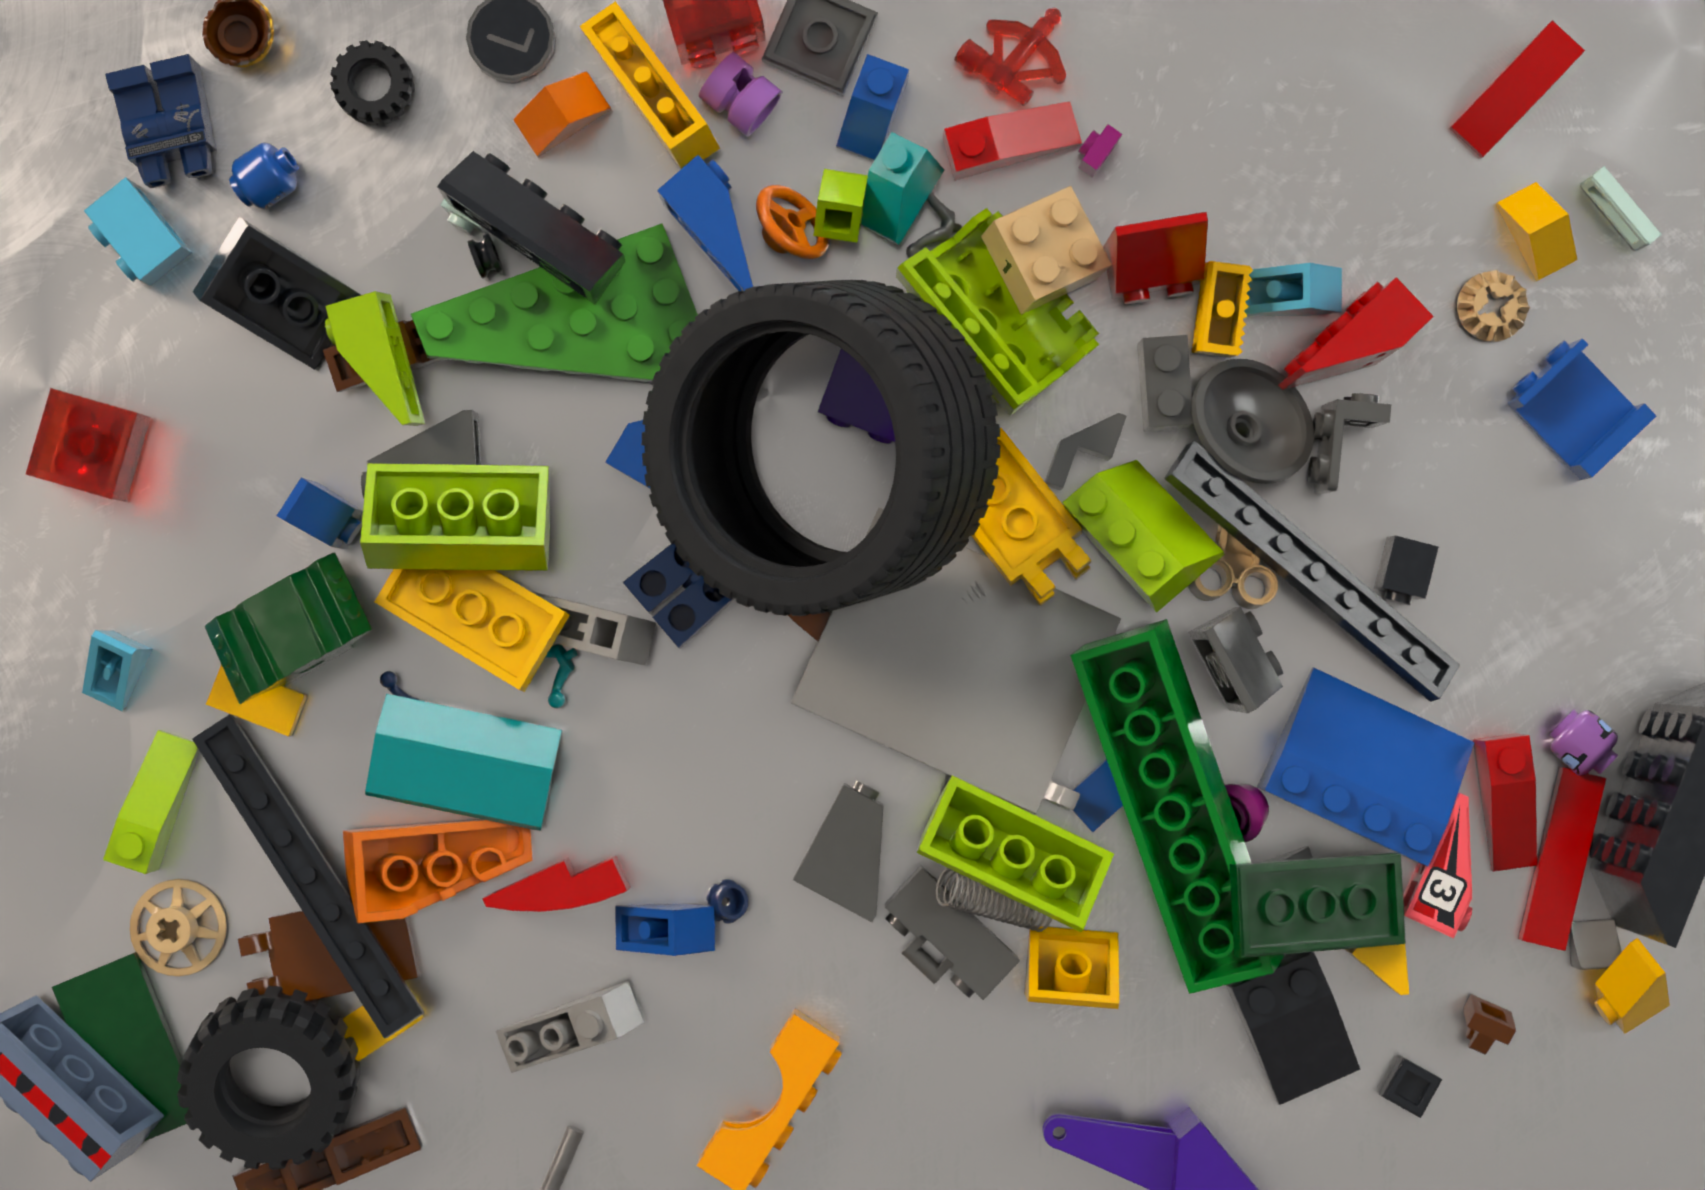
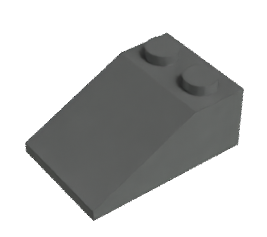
M1235 607L1188 632L1230 711L1250 713L1259 708L1283 687L1278 676L1283 674L1282 667L1271 650L1267 653L1263 650L1257 638L1263 633L1251 611L1244 614L1241 607Z

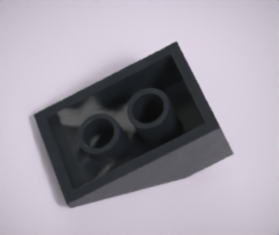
M241 217L235 223L193 290L194 295L200 302L314 370L324 356L323 350L329 348L332 344L325 327V321L328 319L326 306L361 296L357 291Z
M1314 952L1286 954L1274 973L1226 985L1279 1105L1361 1070L1335 999Z

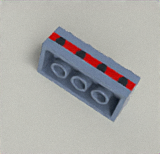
M37 995L0 1013V1097L3 1099L4 1104L11 1111L18 1113L35 1129L36 1134L41 1140L51 1144L68 1160L70 1167L75 1172L84 1175L90 1182L134 1154L163 1119L164 1115Z

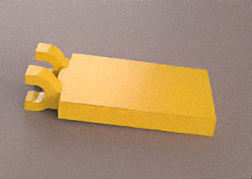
M1000 428V437H997V444L1000 445V458H997L996 462L999 469L997 479H994L992 484L995 486L992 499L987 501L989 507L984 518H980L978 521L980 526L972 537L1009 585L1012 586L1022 578L1031 595L1041 606L1055 594L1053 592L1055 585L1043 570L1061 558L1065 567L1076 580L1090 570L1088 564L1091 563V559L1075 542V539L1082 535L1083 529L1005 431Z

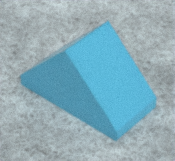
M95 630L91 635L82 693L123 711L153 649L113 630Z

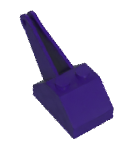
M1190 1107L1172 1120L1168 1128L1066 1114H1053L1044 1121L1042 1126L1045 1141L1052 1148L1075 1156L1149 1190H1259ZM1056 1127H1063L1065 1129L1061 1136L1053 1135V1130Z

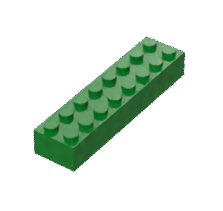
M1167 619L1084 644L1070 656L1189 994L1274 973L1284 958V954L1244 958L1234 956L1230 864L1252 862Z

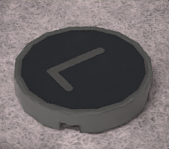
M485 0L477 6L470 17L466 33L470 56L481 71L497 81L510 83L524 81L526 78H530L534 74L537 75L545 69L554 53L556 40L550 16L541 4L535 0Z

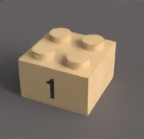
M1072 186L994 220L981 236L1021 315L1097 280L1112 265Z

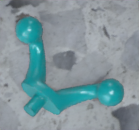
M559 644L551 646L546 655L547 658H556L560 664L551 693L548 696V703L553 708H561L565 703V696L561 690L567 677L575 669L571 659L578 655L576 649L572 648L566 651Z

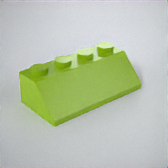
M367 463L360 539L367 569L548 571L550 543L549 466Z
M953 775L938 798L917 850L918 854L1079 932H1082L1114 856V853Z

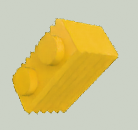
M1215 261L1205 263L1204 279L1200 283L1191 353L1231 358L1243 352L1239 346L1244 343L1241 339L1245 334L1242 328L1246 326L1243 319L1247 317L1244 310L1249 307L1245 301L1250 298L1247 295V292L1251 289L1248 283L1252 281L1249 274L1253 272L1250 266Z

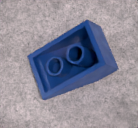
M697 155L662 185L657 192L665 208L738 291H745V289L753 287L729 194V190L732 188L728 182L730 179L713 159L706 164Z

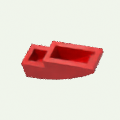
M1552 20L1449 129L1483 158L1585 50Z
M616 855L578 873L575 872L570 859L566 858L488 894L482 899L485 906L510 911L544 912L572 909L597 903L624 893L631 886Z

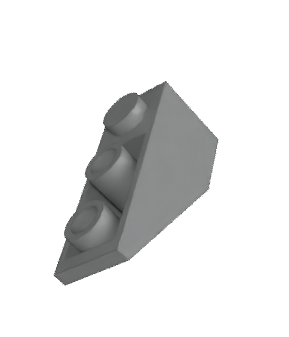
M625 982L496 1031L510 1071L513 1073L618 1039L644 1022L629 982Z

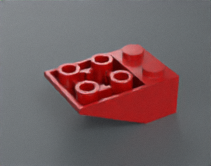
M1397 277L1384 287L1377 281L1366 292L1364 291L1345 309L1346 312L1336 321L1329 324L1308 348L1301 351L1283 368L1289 375L1278 386L1285 390L1377 365L1403 347L1434 316Z

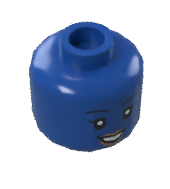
M263 142L233 162V175L229 178V181L237 197L246 206L251 207L254 205L261 209H267L296 190L297 178L295 172L299 167L293 155L286 148L277 149L272 144Z

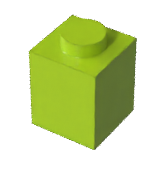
M824 169L817 201L813 236L858 242L868 175Z

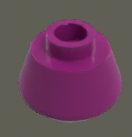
M1226 784L1225 787L1244 842H1249L1259 835L1268 818L1269 805L1267 799L1255 786L1249 784Z

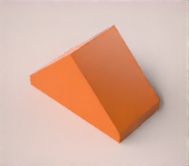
M586 71L545 86L513 120L537 157H540L612 109Z

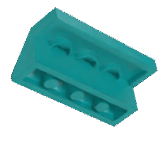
M386 694L375 732L365 795L541 831L562 730Z

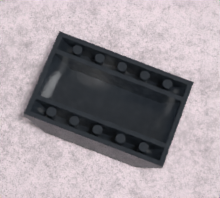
M1705 682L1657 702L1653 710L1648 709L1639 726V734H1642L1637 750H1632L1629 753L1623 766L1622 774L1626 776L1620 793L1615 792L1608 803L1606 816L1610 818L1604 833H1599L1595 837L1589 854L1590 858L1593 859L1590 870L1611 919L1615 920V925L1674 948L1677 947L1705 876Z

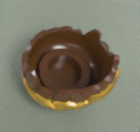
M218 0L215 2L213 9L209 10L204 18L202 37L205 47L216 59L230 66L248 67L262 61L269 53L274 39L273 19L269 10L258 0Z

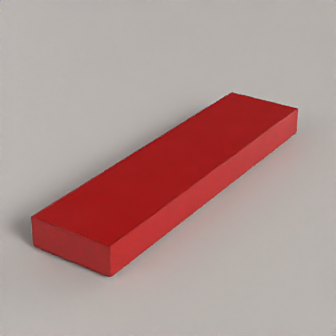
M1559 767L1537 858V866L1535 867L1520 929L1519 940L1566 951L1607 778L1589 773L1577 775L1571 769Z

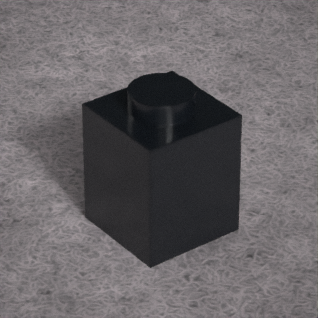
M1396 535L1387 537L1374 589L1385 591V600L1409 606L1412 599H1426L1439 547Z

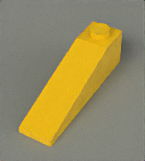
M616 1L580 25L585 36L680 169L697 155L702 160H705L720 149L708 124Z

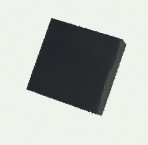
M1400 1055L1379 1095L1421 1118L1442 1079Z

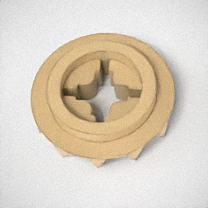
M1498 270L1479 273L1466 282L1458 296L1457 312L1460 322L1468 333L1483 341L1497 342L1510 338L1524 326L1530 309L1526 297L1527 290L1516 281L1515 276L1507 275ZM1491 294L1494 299L1508 297L1509 301L1500 308L1501 317L1497 318L1494 312L1478 314L1477 311L1483 309V306L1488 303L1486 295Z

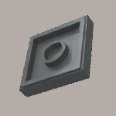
M787 0L763 54L762 62L843 96L876 22L878 12L851 0Z

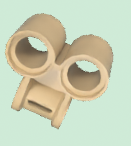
M1218 524L1215 543L1224 551L1225 555L1210 568L1219 573L1221 586L1218 590L1206 589L1202 585L1199 576L1189 585L1191 593L1200 600L1213 601L1223 596L1232 588L1233 598L1241 607L1257 609L1267 604L1275 597L1278 590V580L1275 574L1269 568L1259 565L1260 559ZM1248 576H1255L1263 582L1265 593L1261 599L1252 598L1246 593L1244 582Z

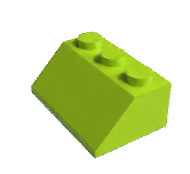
M1138 460L1096 473L1062 502L1083 529L1082 532L1156 613L1225 555L1224 551Z

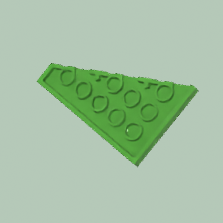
M663 223L617 239L622 244L619 251L624 254L625 263L595 305L539 267L411 313V317L425 354L430 359H452L467 363H489L512 366L513 368L540 371L553 370L568 374H590L608 376L614 379L649 382L653 380L655 372L660 371L661 367L659 364L664 354L670 352L669 346L674 339L682 335L681 331L689 322L696 321L695 317L698 314Z

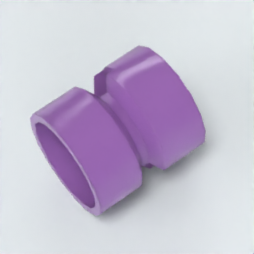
M732 52L714 69L702 86L698 97L718 113L727 111V121L744 135L750 136L773 111L783 91L764 76L755 78L753 76L754 68L735 52Z

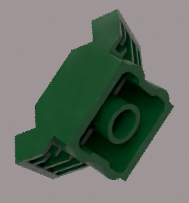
M335 552L315 560L305 569L274 583L244 600L232 610L216 616L204 626L239 704L274 688L287 686L354 648L352 644L372 630Z

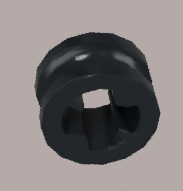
M489 233L483 235L481 242H475L473 239L468 241L472 258L482 279L488 277L487 274L490 270H496L498 273L503 271L499 255Z

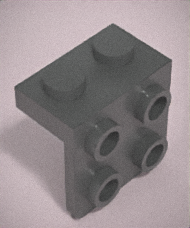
M1352 393V397H1344V400L1337 399L1322 405L1321 413L1315 412L1313 427L1314 439H1319L1317 457L1311 456L1308 467V483H1315L1314 493L1326 494L1337 491L1344 426L1375 428L1390 423L1392 404L1379 403V395Z

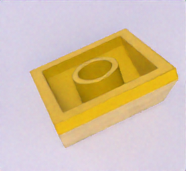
M1047 927L1041 932L1029 929L1024 995L1027 1001L1118 1009V933L1091 930L1079 932L1075 929Z

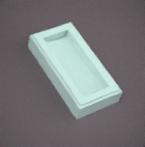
M1605 166L1592 173L1580 183L1583 190L1634 250L1638 251L1650 245L1662 235Z

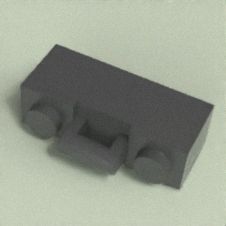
M920 865L885 903V908L890 912L885 919L904 937L909 931L916 936L901 954L933 984L950 968L955 973L950 980L960 991L969 998L976 993L984 1000L1020 960L975 915L939 905L936 899V884L938 880ZM941 885V890H940V900H941L942 903H944V900H943L944 886H943V885ZM948 890L946 891V902L949 901L950 892ZM927 940L945 956L939 964L921 948Z

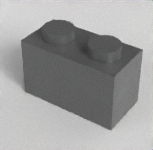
M1188 335L1142 338L1137 343L1143 432L1188 429L1194 425L1192 418Z

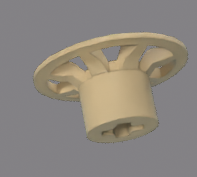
M174 879L156 884L139 898L130 918V938L137 955L148 967L168 976H185L201 971L218 956L226 939V915L218 898L208 888L190 880ZM173 888L170 907L163 909L150 901L160 891ZM182 888L195 890L204 896L206 900L188 910L184 908ZM210 906L213 907L217 916L218 931L198 926L197 919ZM146 908L152 916L147 922L146 932L140 934L139 919L143 909ZM195 938L216 939L210 953L200 961L197 950L193 945ZM148 940L155 950L161 952L158 961L154 960L147 953L142 941ZM180 950L192 964V966L184 968L166 966L172 954Z

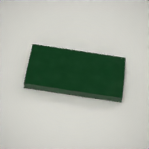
M1401 853L1230 864L1235 957L1244 958L1406 944Z
M137 952L53 986L52 990L66 1024L164 1115L163 1119L144 1141L187 1124L184 1117L189 1107L182 1108L179 1106L177 1095L181 1084L177 1081L178 1071L183 1060Z

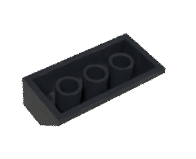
M472 151L440 181L437 188L447 204L594 305L625 263L624 254L619 251L622 244L601 229L596 235L582 226L585 219L579 213L565 204H562L557 209L544 200L548 195L545 190L527 178L521 184L509 176L507 173L511 168L491 153H488L483 158Z

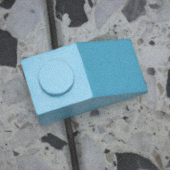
M1303 263L1253 269V272L1249 274L1252 281L1248 283L1251 289L1247 292V295L1250 298L1245 301L1249 306L1244 310L1247 316H1312L1342 313V268L1316 263Z

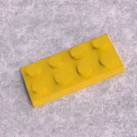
M393 569L374 603L523 692L526 691L570 616L569 613L496 570Z

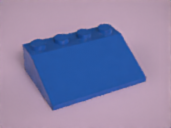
M1312 667L1257 788L1389 850L1401 853L1402 856L1417 863L1429 866L1448 825L1475 742Z

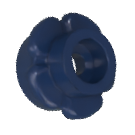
M729 879L721 880L720 884H713L707 892L706 900L708 901V906H714L715 921L723 920L724 923L729 924L745 914L748 907V896L744 888ZM723 898L727 899L726 906L722 903Z

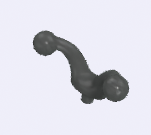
M936 187L929 194L927 201L941 219L940 228L931 231L915 243L910 244L906 249L908 258L931 243L950 239L952 232L957 233L962 228L961 224L955 223V212L948 209L934 195Z

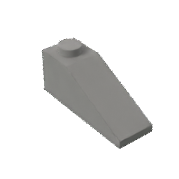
M533 592L570 614L554 641L555 644L646 666L656 622Z

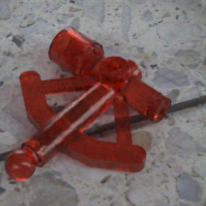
M1054 7L1047 9L1044 17H1040L1032 28L1019 21L991 19L986 24V31L988 34L994 35V53L992 55L988 54L985 49L973 40L968 39L960 47L954 60L964 67L963 70L968 74H981L987 79L986 85L992 92L1000 94L1001 91H1004L1014 100L1020 102L1022 106H1025L1031 100L1034 91L1020 81L1052 78L1054 83L1062 84L1066 80V72L1059 52L1047 39V36L1053 31L1054 25L1061 21V12ZM1003 36H1012L1020 39L1021 41L1003 61ZM1036 50L1043 56L1049 67L1019 71Z

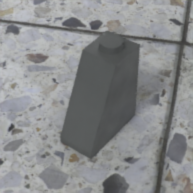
M462 410L371 458L367 463L481 465L478 413L473 410ZM367 471L361 473V489L363 498L365 495Z
M856 780L853 787L846 783L843 784L793 880L862 918L873 922L877 914L884 806L883 803L876 800L879 795L878 791Z

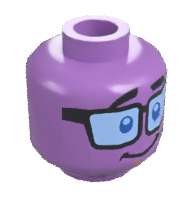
M1573 709L1549 734L1554 739L1551 744L1553 754L1577 775H1585L1592 769L1600 775L1618 756L1612 750L1618 740L1617 733L1591 710H1584L1578 713Z

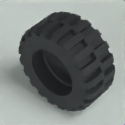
M268 986L262 995H259L256 988L244 990L237 1001L233 997H228L219 1003L215 1012H209L201 1022L183 1055L184 1060L179 1067L177 1081L181 1084L177 1093L179 1106L182 1108L189 1107L184 1119L190 1130L198 1128L202 1132L198 1140L207 1149H210L213 1145L222 1151L219 1156L220 1158L232 1163L235 1157L245 1161L244 1167L257 1170L260 1163H269V1169L271 1170L284 1169L290 1159L293 1160L294 1164L299 1165L310 1160L313 1151L321 1153L331 1144L333 1136L339 1134L345 1124L358 1089L356 1085L360 1077V1062L355 1060L358 1048L354 1038L344 1037L348 1026L340 1016L332 1019L328 1015L331 1007L323 1001L318 1000L316 1005L305 1000L308 993L295 989L292 995L282 994L283 988L280 986ZM253 1048H268L285 1053L294 1059L304 1070L310 1083V1094L304 1100L288 1106H268L256 1102L245 1095L235 1083L230 1070V1060L234 1055Z

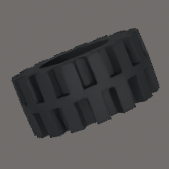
M365 40L359 41V46L354 47L353 44L346 48L348 52L345 55L339 54L336 58L338 64L336 68L332 67L330 74L333 77V82H330L331 90L339 106L360 123L366 122L372 126H378L380 122L385 124L393 122L392 118L395 116L400 118L405 113L403 111L405 106H410L413 100L411 93L415 92V84L412 79L413 74L405 59L390 45L388 47L379 41L369 43ZM369 66H380L386 69L391 78L388 93L376 101H367L360 98L355 90L357 75Z

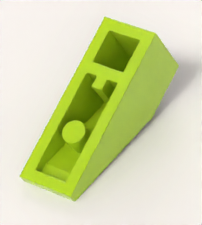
M374 291L327 305L328 319L325 321L326 332L330 341L336 345L339 353L402 425L419 426L425 424L391 294Z
M162 730L157 731L118 814L103 858L104 861L143 874L160 869L199 754V749L194 741Z

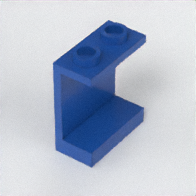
M1583 338L1570 344L1565 340L1558 344L1544 358L1549 364L1538 375L1531 371L1512 388L1517 395L1507 403L1579 480L1592 478L1657 417L1645 403L1634 406L1582 352L1589 345Z

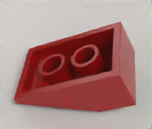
M1207 212L1115 227L1103 246L1112 264L1107 269L1111 299L1123 297L1124 304H1133L1150 300L1149 293L1167 290L1168 297L1193 293V286L1199 285L1204 279L1208 230Z

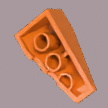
M483 819L343 830L346 878L357 923L404 919L441 900L444 901L455 896L460 891L480 882H486L532 861L530 829Z

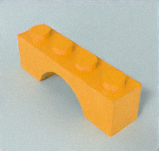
M795 1008L770 1048V1053L780 1068L783 1080V1089L777 1103L765 1115L752 1121L731 1122L723 1120L700 1155L697 1167L733 1190H746L748 1185L756 1188L770 1166L764 1162L773 1147L780 1151L791 1135L794 1127L788 1123L797 1109L804 1113L816 1096L818 1090L812 1085L822 1071L829 1075L842 1055V1052L836 1049L840 1043V1037Z

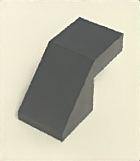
M1117 413L1062 439L1056 447L1044 481L1048 487L1057 490L1063 489L1077 450L1107 461L1113 457L1127 416Z

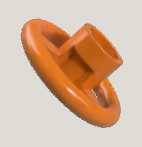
M770 185L760 191L756 199V211L763 226V239L770 248L778 253H790L802 259H817L826 253L830 238L816 236V244L810 246L805 235L806 223L811 222L814 228L816 207L807 198L797 191L782 185ZM779 198L788 201L796 206L799 211L786 210L772 199Z

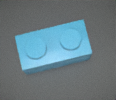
M126 177L84 210L93 222L88 226V229L104 247L112 245L120 255V258L115 261L116 264L132 282L139 279L152 286L192 254L140 187Z

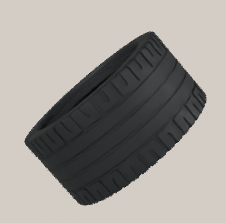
M831 280L768 284L747 288L745 291H738L728 295L727 299L718 300L710 306L711 309H704L695 317L696 321L689 322L681 331L682 335L676 337L669 346L670 352L664 354L659 364L661 367L660 371L655 372L651 383L653 389L648 392L646 400L648 409L644 411L642 423L645 425V432H642L641 445H644L645 453H642V461L647 471V474H644L646 486H650L652 493L649 494L652 506L656 507L658 511L656 516L660 525L664 526L667 530L665 535L671 545H676L678 548L676 552L682 560L690 563L689 568L697 576L702 575L704 577L703 581L713 589H720L719 593L729 599L735 598L738 604L746 607L754 606V609L757 611L772 612L774 615L783 616L790 614L792 616L815 615L875 599L925 581L927 577L933 576L942 570V566L948 565L957 556L956 552L964 549L969 542V536L974 535L980 526L978 521L980 518H984L989 507L987 501L992 499L995 486L992 484L993 480L997 479L999 469L996 462L997 458H1000V445L997 444V437H1000L999 424H996L995 416H998L996 403H992L991 396L993 392L990 383H986L984 378L986 373L982 364L977 363L975 359L977 355L970 345H966L964 342L965 337L958 329H953L951 327L952 322L943 314H937L936 308L927 302H920L921 299L912 293H904L903 289L895 286H886L885 283L875 281ZM808 335L820 337L837 345L850 354L866 370L878 387L887 405L895 435V473L886 506L868 535L848 552L830 549L809 540L793 529L781 517L761 485L752 453V418L762 383L781 355L796 342Z

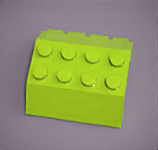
M986 208L973 216L953 237L933 250L929 251L926 247L902 262L897 267L896 278L904 286L907 293H912L919 297L922 303L927 302L937 309V314H943L952 322L951 327L953 329H958L965 337L964 342L966 345H970L977 355L975 358L977 363L982 364L986 373L984 378L986 383H990L993 398L1011 416L1099 346L1095 337L1100 333L1081 310L1077 311L1069 319L1063 316L1062 313L1074 304L1068 294L1021 315L981 237L991 223L1003 217V215L999 211L992 214Z

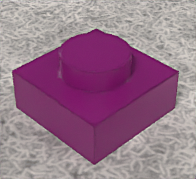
M1107 124L1101 134L1093 130L1078 151L1084 156L1078 168L1093 178L1119 142L1122 133Z

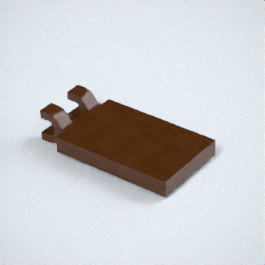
M302 910L268 918L270 931L250 934L238 939L241 957L264 951L269 953L273 975L256 978L247 983V988L258 989L259 995L264 994L268 986H280L283 988L282 993L286 995H292L295 989L308 993L305 999L307 1001L353 992L350 984ZM408 917L404 919L367 922L404 981L418 978L420 973Z

